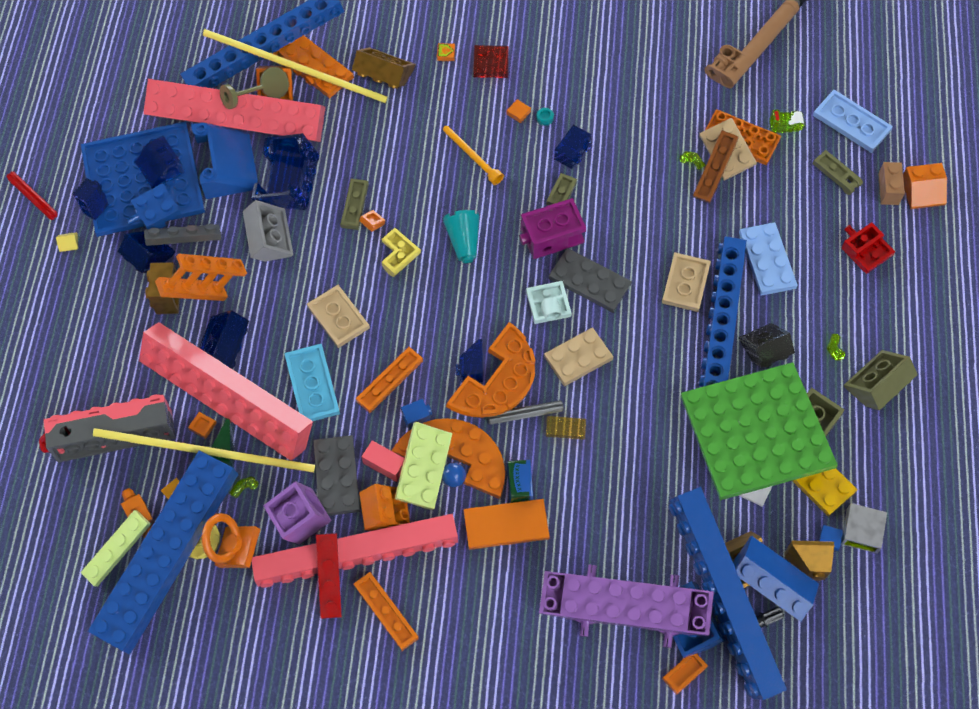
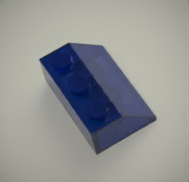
M233 310L211 316L199 348L233 369L236 364L237 354L242 348V340L248 331L249 320Z

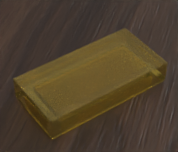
M547 416L546 437L585 440L586 419Z

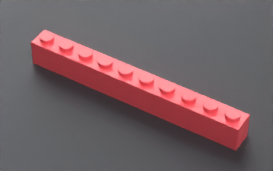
M453 514L338 538L339 569L349 570L359 564L371 565L375 561L382 559L383 561H390L400 555L408 557L418 551L431 552L441 546L443 548L452 547L455 543H458ZM316 543L255 556L251 561L254 581L258 587L261 586L262 588L270 587L273 583L277 582L289 583L295 578L300 577L308 579L313 577L314 574H318Z

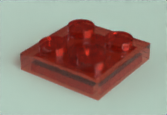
M474 45L473 77L508 78L509 46Z

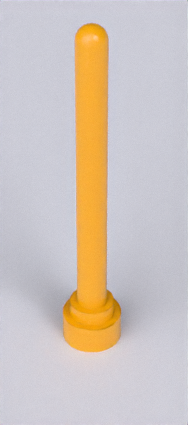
M449 126L443 127V131L488 174V180L493 185H497L503 180L504 174L498 169H492Z

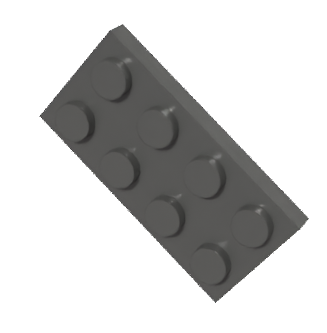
M569 248L565 250L549 274V280L553 282L563 281L564 287L612 313H614L632 284L631 280Z
M353 435L313 440L318 499L327 514L332 516L360 512Z

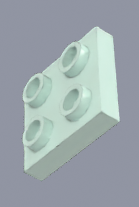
M563 281L526 288L534 324L571 317L572 313Z

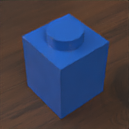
M423 399L401 407V413L408 430L412 429L414 422L424 423L430 421L432 411L429 404L425 405Z

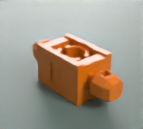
M128 488L122 492L125 502L121 503L127 517L134 510H137L151 523L149 528L143 533L145 538L155 521L140 494L135 495L133 490Z

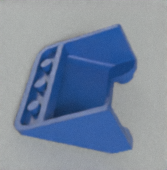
M208 123L191 124L197 143L209 141L213 168H205L200 174V184L206 199L252 191L258 186L251 139L248 132Z

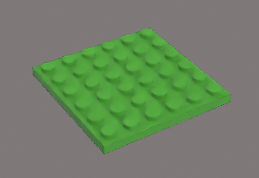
M793 362L681 393V399L720 500L837 468L838 464Z

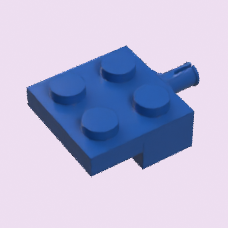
M161 184L130 200L136 214L126 218L129 225L140 220L146 229H161L166 226V221L181 214L164 184Z

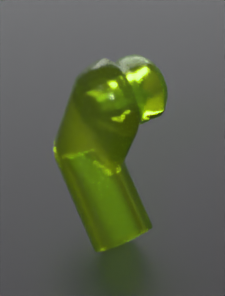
M685 151L680 155L682 163L693 162L698 170L706 166L696 152Z
M832 334L827 351L834 360L840 361L846 355L845 351L838 347L841 337L838 334Z
M252 476L240 479L229 494L237 499L245 488L249 487L251 490H255L259 486V482Z

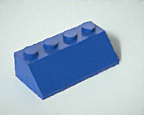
M750 536L733 561L739 578L801 622L814 604L819 583L759 540Z

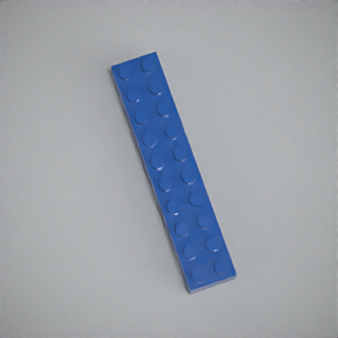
M200 450L198 451L87 632L129 655L132 653L200 540L204 525L210 517L215 515L239 475L233 467Z
M698 487L669 500L670 512L677 518L679 523L677 524L678 531L681 536L685 537L687 542L685 544L686 550L690 556H693L695 561L693 566L697 575H701L703 590L714 592L712 612L719 618V629L722 635L727 637L729 642L727 648L730 654L735 656L737 661L735 666L738 674L743 676L745 680L744 688L747 695L751 696L752 699L765 700L786 691L787 688L702 488Z

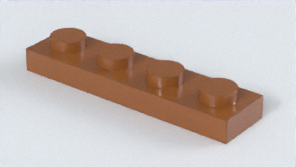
M721 131L693 194L694 198L709 204L711 203L739 136Z

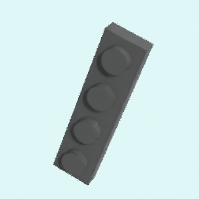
M219 224L189 225L187 227L171 226L169 228H150L144 230L146 246L221 240V231Z

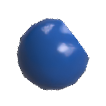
M455 462L445 465L442 475L443 482L449 487L462 485L466 479L464 467Z

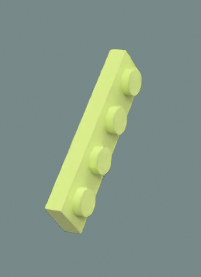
M134 510L81 571L82 575L93 586L98 587L149 528L151 523L139 511Z

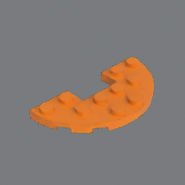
M509 322L489 347L488 352L503 362L485 386L467 376L447 402V408L466 416L492 417L510 411L522 402L534 381L535 356L532 348H530L526 341V337L516 326Z
M435 419L422 423L452 433L447 457L471 466L464 481L465 485L498 499L501 498L505 484L504 461L498 446L487 433L471 423L457 419ZM412 429L399 439L392 452L405 458Z

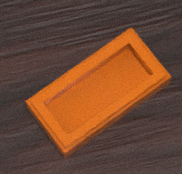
M698 654L685 657L662 679L677 695L699 676L708 665Z

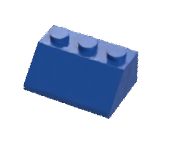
M693 581L681 586V588L701 590L699 585ZM713 613L711 615L709 636L673 635L683 658L706 651L726 641Z

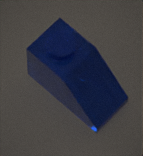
M478 339L459 357V364H456V376H460V383H463L467 376H470L477 382H483L482 339Z

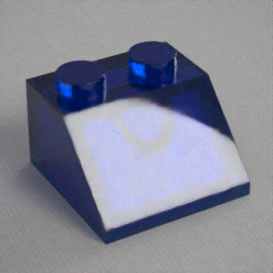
M164 136L147 143L135 162L152 189L185 173L179 158Z
M144 231L126 233L117 252L126 261L130 262L138 272L147 273L150 270V263H165L176 251L168 244L146 246Z

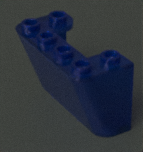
M303 133L265 138L262 153L270 161L265 189L259 183H255L251 199L281 208L306 210L310 204L316 167L320 158L319 152Z

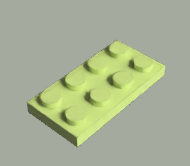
M419 422L413 423L394 499L434 510L452 433Z

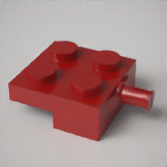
M872 222L858 232L851 225L844 229L850 237L844 241L841 249L865 274H868L895 254V251L883 239L884 234Z

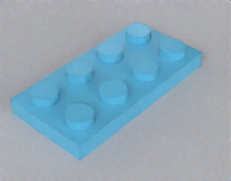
M322 344L284 353L299 413L312 421L339 415L340 411Z

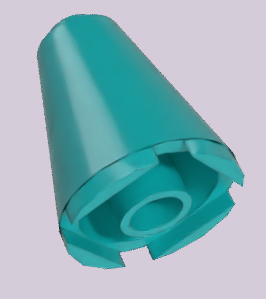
M474 210L455 211V215L450 216V214H447L443 217V223L457 258L462 263H471L477 257L480 216L479 212L475 214Z

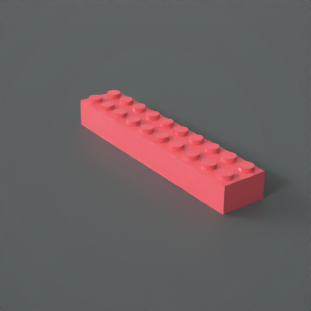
M148 79L143 114L321 142L325 107L311 103L244 94L238 96L237 106L229 110L221 100L219 89Z
M160 322L143 332L139 357L141 363L220 415L230 419L235 425L290 461L294 460L306 449L313 424L312 420Z

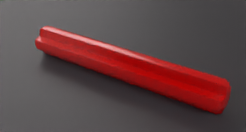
M14 171L7 174L8 180L50 220L57 218V212Z

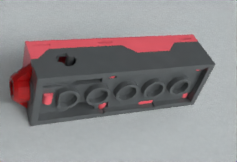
M155 394L149 398H136L125 403H112L110 406L92 407L90 410L73 411L62 416L53 415L50 418L44 419L45 433L39 438V446L43 453L50 452L55 460L60 463L143 445L93 436L94 428L163 440L175 439L172 410L164 395Z

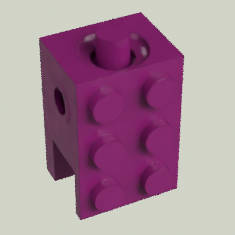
M573 198L521 214L520 230L522 234L519 235V239L522 245L527 244L533 260L585 243L581 233L586 232V226Z

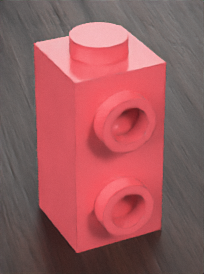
M371 441L361 456L363 464L397 482L400 478L404 458Z

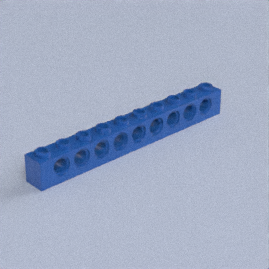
M308 0L238 41L272 54L303 35L308 34L315 28L324 25L329 20L338 17L344 12V9L339 0ZM228 46L180 74L186 85L212 88L264 58Z
M725 236L723 243H719L717 254L721 255L720 259H717L715 270H718V275L714 276L713 281L716 291H712L711 302H714L713 308L710 307L708 316L711 319V324L707 325L706 335H709V341H705L704 352H707L706 358H703L701 369H704V375H700L699 386L701 387L729 379L747 242L745 239ZM713 355H718L720 359L714 358ZM711 372H715L719 376H713Z

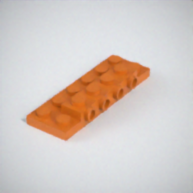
M304 35L272 53L347 82L354 78V74ZM292 69L297 76L303 77L307 84L313 85L329 99L343 88Z

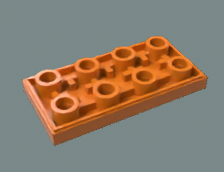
M716 109L705 130L732 118L755 160L767 166L781 139V135Z
M544 499L464 509L469 550L548 540L550 538Z

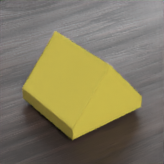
M77 232L62 234L56 237L60 252L78 249Z

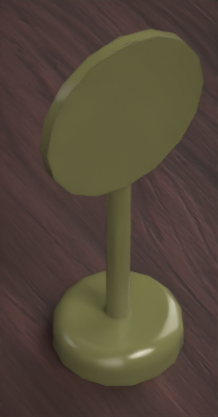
M270 67L262 73L260 85L236 92L231 85L224 84L220 87V97L224 106L229 110L237 106L238 96L261 89L267 97L279 99L287 93L289 79L282 69Z

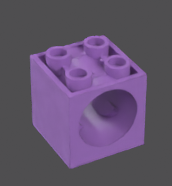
M296 481L263 505L282 539L299 545L332 521L313 489Z

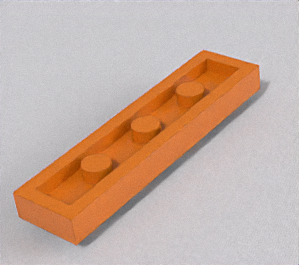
M408 347L355 398L356 402L371 413L423 362V358L412 348Z
M371 572L353 584L401 651L419 639L418 635Z

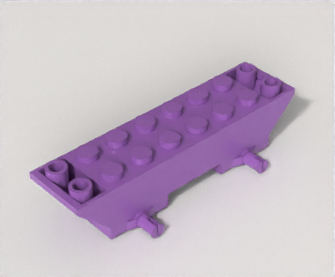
M588 565L587 576L549 571L544 573L539 613L578 621L581 623L579 636L588 637L589 624H612L659 631L664 634L663 647L672 648L673 635L709 636L714 592L678 587L679 575L671 574L670 586L595 577L596 565Z

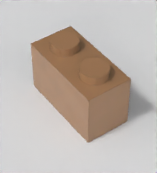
M883 162L878 173L881 204L899 205L905 194L902 163Z

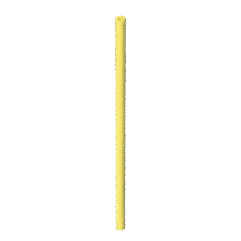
M204 29L203 36L383 103L387 101L388 97Z
M96 428L93 431V436L192 453H198L200 450L210 456L314 473L315 465Z

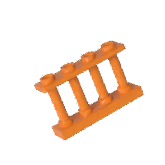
M178 254L176 256L180 265L178 270L171 278L158 277L155 283L161 297L225 301L228 295L224 286L233 276H246L247 272L241 259ZM186 272H192L187 279H181ZM202 273L208 274L204 280H197ZM218 274L224 275L219 281H213Z

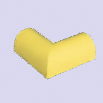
M396 228L382 238V242L393 251L381 262L384 270L392 277H395L421 253V249Z

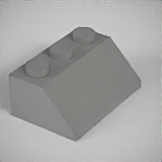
M255 200L243 210L251 258L267 262L293 256L284 208Z

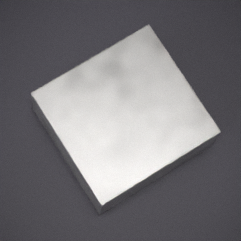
M851 503L846 512L841 544L878 553L882 548L887 512Z

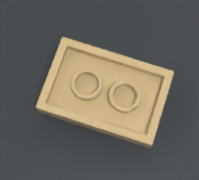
M732 118L700 133V138L710 156L722 130L739 136L722 176L724 181L757 165L753 154Z
M674 252L662 304L699 312L711 261Z
M339 285L307 303L308 309L338 348L370 329L367 321Z
M593 327L544 353L545 359L564 387L613 360V355Z

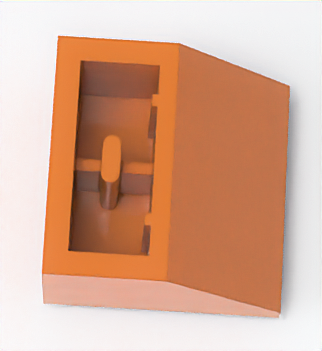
M373 484L359 492L364 529L366 531H375L410 523L408 504L394 499L397 487Z

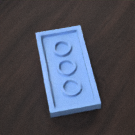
M833 90L813 113L814 117L870 153L877 148L893 128V126L836 90Z
M776 223L740 229V238L747 240L745 252L760 296L796 289L797 282Z

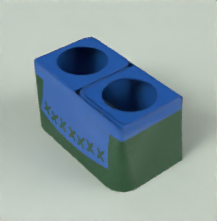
M530 460L508 461L507 476L510 503L533 500Z

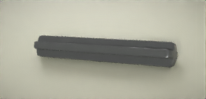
M561 400L514 408L503 414L487 417L490 425L562 412L564 405Z

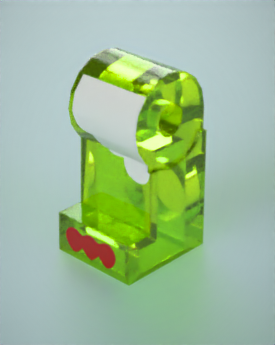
M772 110L769 119L771 132H796L805 128L804 116L801 111L780 112V110Z

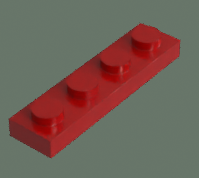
M337 533L316 534L321 619L342 617Z

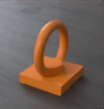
M224 513L215 514L204 525L202 531L203 550L206 556L215 562V566L219 568H250L260 528L256 526H238L231 516ZM225 522L229 527H225L218 554H216L210 543L211 530L216 523Z

